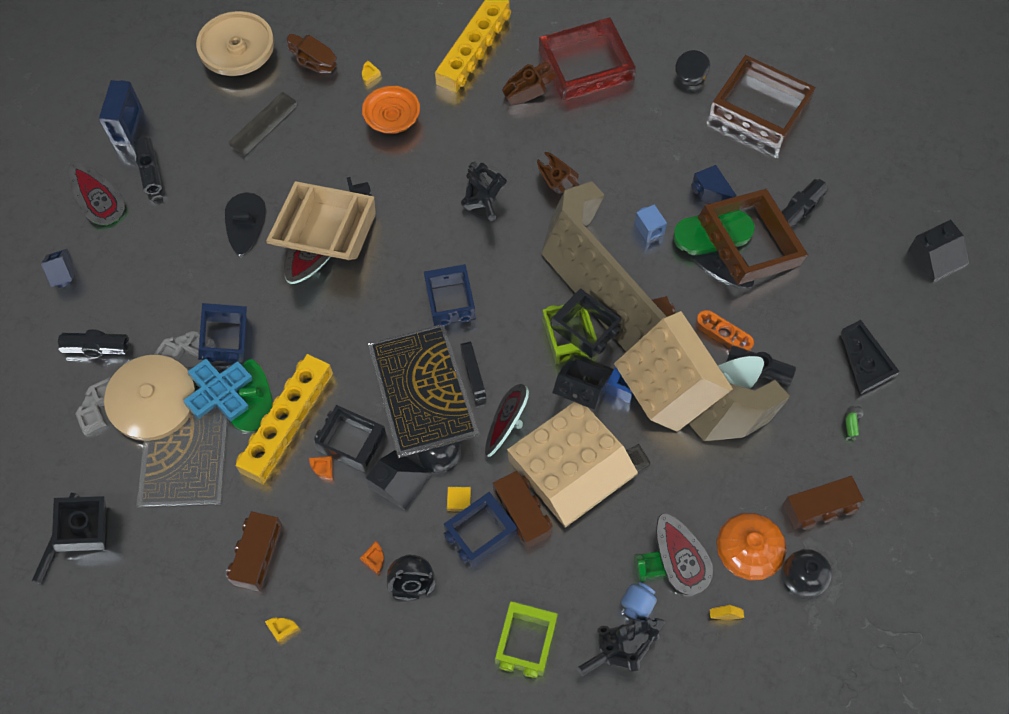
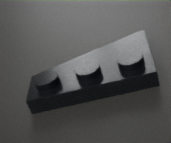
M862 320L842 329L841 335L860 394L899 374L898 368Z

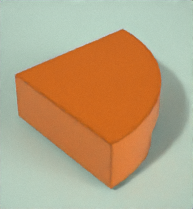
M332 456L309 458L310 466L317 476L325 480H333Z
M375 541L360 557V560L375 574L379 575L384 565V554L378 542Z

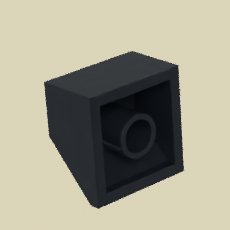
M948 220L917 235L909 248V251L933 281L969 264L964 235L952 220Z

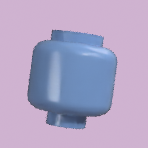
M641 582L631 584L621 599V604L625 608L623 613L634 620H637L638 617L642 619L647 618L657 602V598L654 596L655 591Z

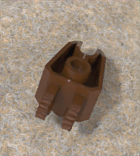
M289 34L287 37L288 50L296 55V60L300 65L319 73H331L337 66L335 62L337 57L332 50L311 35H306L302 38L298 35L296 36V34Z
M547 61L542 62V64L536 67L527 64L507 81L502 92L507 97L510 105L525 103L545 93V85L557 76L554 70L549 71L551 65Z
M549 152L544 153L549 158V165H545L539 159L537 160L538 169L549 187L557 194H563L565 190L570 189L572 186L580 185L577 182L579 174L555 155Z

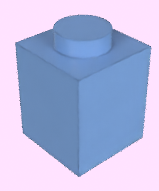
M655 204L643 207L636 212L634 224L646 242L665 234L667 222Z

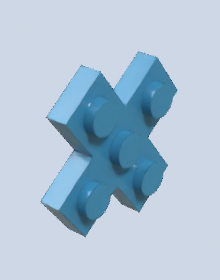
M207 359L188 371V375L200 388L183 401L197 419H200L217 406L231 422L249 409L248 404L239 396L237 391L252 381V376L238 361L221 374Z

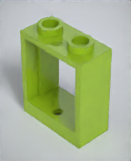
M551 305L546 309H542V321L555 364L567 362L573 353L584 358L589 357L572 343L561 346L557 345L553 329L551 328L552 317L563 305ZM582 308L574 317L580 316L587 341L593 345L597 341L588 311Z
M510 601L495 657V664H498L500 669L513 672L514 669L521 670L523 675L527 677L537 678L538 675L543 676L558 614ZM513 618L548 627L539 664L504 655Z

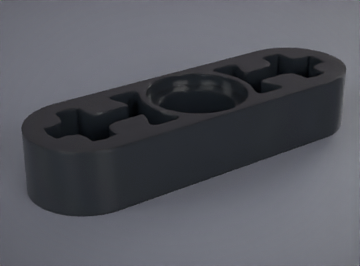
M471 341L461 343L460 348L475 402L486 399L485 388Z

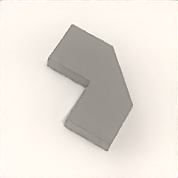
M191 331L180 337L164 339L154 355H163L178 361L185 351L198 357L200 333ZM206 336L205 347H212L214 344L213 339Z
M111 377L89 386L82 405L79 406L75 413L81 430L85 435L106 426L99 407L104 405V395Z

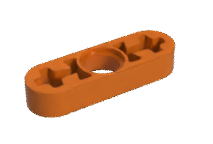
M704 310L698 314L696 326L700 331L730 350L732 345L749 351L752 350L754 340L751 335L712 311ZM703 320H710V322H707L706 324L703 323ZM722 328L728 329L731 335L723 337L719 334V330ZM734 335H736V339H734V342H732ZM745 341L747 344L741 347L740 343Z

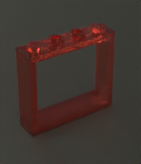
M611 18L601 19L539 37V52L543 61H547L551 65L549 71L554 70L557 75L553 82L562 101L635 80L636 67ZM607 34L622 66L566 81L551 50Z

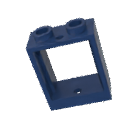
M111 80L101 109L99 120L111 143L131 145L142 109L140 101L129 81Z
M466 264L424 271L434 326H446L459 321L468 322L476 318ZM463 283L468 307L437 312L432 288Z
M202 303L198 360L207 359L209 362L226 361L230 364H235L237 361L243 362L247 306ZM207 321L240 324L238 349L205 347Z
M489 491L445 522V532L443 533L450 545L455 544L459 549L457 554L463 563L468 562L471 567H474L517 536L518 528ZM485 507L503 531L472 553L454 528Z

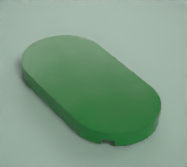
M737 210L718 216L736 247L743 246L750 241L755 226L749 215ZM698 216L688 217L677 223L673 239L680 250L683 251L684 249L691 255H702L717 251L705 229L701 226Z

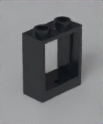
M580 288L552 317L551 328L592 359L597 353L601 354L606 349L607 342L611 338L615 339L620 334L622 319ZM582 308L609 327L593 345L566 325Z
M573 353L558 373L552 393L595 410L606 392L607 383L614 369Z
M336 405L333 411H329L322 430L319 429L314 437V444L318 452L332 456V458L365 473L387 434L383 425ZM341 421L370 433L356 458L328 446Z

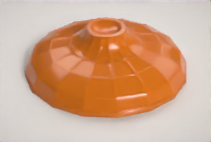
M400 86L378 88L366 97L362 105V115L365 122L375 131L384 134H397L407 130L415 123L420 114V103L416 95L409 89Z
M740 513L729 518L720 528L716 540L718 555L724 566L735 576L747 580H763L774 575L783 565L787 553L785 537L779 527L769 518L756 513Z

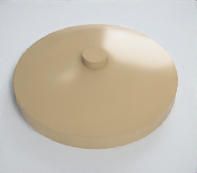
M235 11L221 14L206 23L198 34L196 47L202 63L208 69L221 75L237 76L258 69L270 58L274 49V37L269 24L263 18L253 13Z
M163 355L141 356L124 364L111 377L104 395L105 411L115 428L127 437L142 441L162 439L179 430L190 418L192 412L187 408L183 400L196 391V386L188 375V370L175 359Z

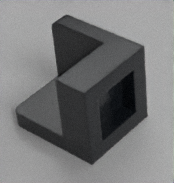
M347 177L350 192L372 196L368 182L352 185L351 177Z

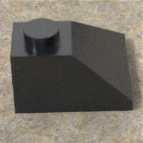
M394 450L376 463L367 475L366 481L370 489L407 511L432 476V473Z

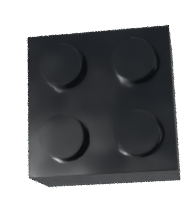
M105 497L54 498L52 547L54 551L105 550Z

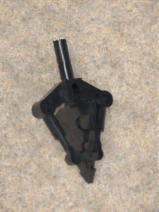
M473 161L468 166L466 177L469 179V183L461 205L468 211L484 207L488 220L494 221L496 215L492 203L496 200V195L501 187L506 184L507 180L500 173L489 170L486 164L480 163L477 165ZM484 172L493 180L490 184L487 182L483 174ZM472 185L479 191L476 193V196H473Z
M645 618L633 620L632 623L622 624L614 628L600 626L597 630L600 654L578 666V672L581 676H584L605 662L609 666L616 665L628 668L630 671H638L641 668L640 661L649 650L650 644L653 641L659 640V631L665 621L659 618L654 620ZM615 636H616V641H615V643H614V642L611 640V637H615Z

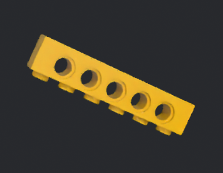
M484 0L435 71L436 85L457 93L460 87L465 85L468 75L473 73L476 63L483 58L486 48L492 45L495 35L500 33L503 23L510 18L509 0Z
M306 354L305 358L298 362L296 372L292 378L290 377L286 381L281 395L275 398L269 414L264 415L260 428L251 435L248 442L249 445L245 451L238 455L235 466L241 474L264 485L333 375L330 364L309 354ZM305 379H311L308 383H302ZM296 396L300 397L297 401H291ZM282 415H288L286 419L279 420ZM277 433L274 438L267 439L270 434ZM259 452H265L262 457L255 458Z

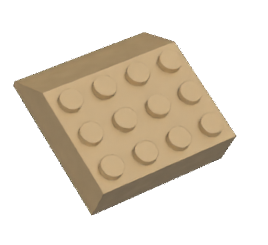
M295 181L266 242L271 245L346 260L357 259L376 214L374 196Z
M681 311L663 318L614 363L648 418L674 431L681 430L733 390Z
M573 402L507 449L511 465L518 470L521 476L527 478L530 487L565 528L638 474L624 446L588 407Z

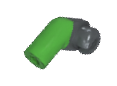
M851 406L847 409V436L859 435L857 418L863 416V409L859 406Z

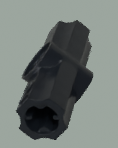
M145 136L138 137L134 141V147L143 190L151 195L158 194L162 189L159 176L160 169L156 162L152 140Z
M814 179L802 192L798 191L791 198L788 206L782 210V214L791 228L802 217L806 218L812 212L816 203L827 193L828 187L823 180Z
M94 329L87 330L86 333H62L58 337V349L63 353H83L89 357H101L102 354H126L129 351V337L127 334H105Z
M732 345L726 362L741 357H761L765 367H763L758 379L768 378L790 386L796 371L795 366L772 359L770 354L766 352L754 353Z

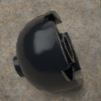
M458 436L418 446L416 453L420 463L426 470L433 473H444L458 464L462 454V446Z
M801 549L792 553L784 562L781 570L784 585L786 583L790 592L802 599H813L821 595L829 587L832 578V569L828 560L821 553L812 549Z
M411 554L396 559L388 569L387 591H391L396 599L417 600L419 599V594L426 592L427 596L435 589L433 568L421 556Z

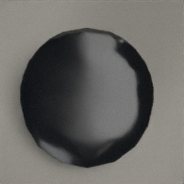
M698 50L684 52L677 59L675 65L678 79L683 84L689 86L697 85L705 80L710 69L709 58Z

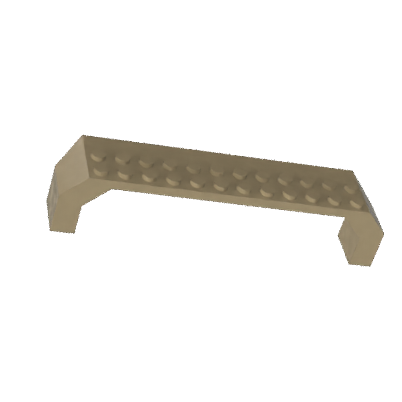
M591 181L564 191L550 220L541 254L575 293L581 288L622 319L620 326L622 330L615 339L627 352L663 318H666V315L585 227L590 225L605 196ZM600 321L606 329L609 328L606 324ZM776 380L755 391L730 383L733 390L691 421L689 425L703 441L743 438L768 424L790 398L789 394Z

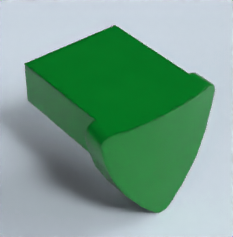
M659 552L634 555L635 570L639 582L642 583L648 579L667 576Z

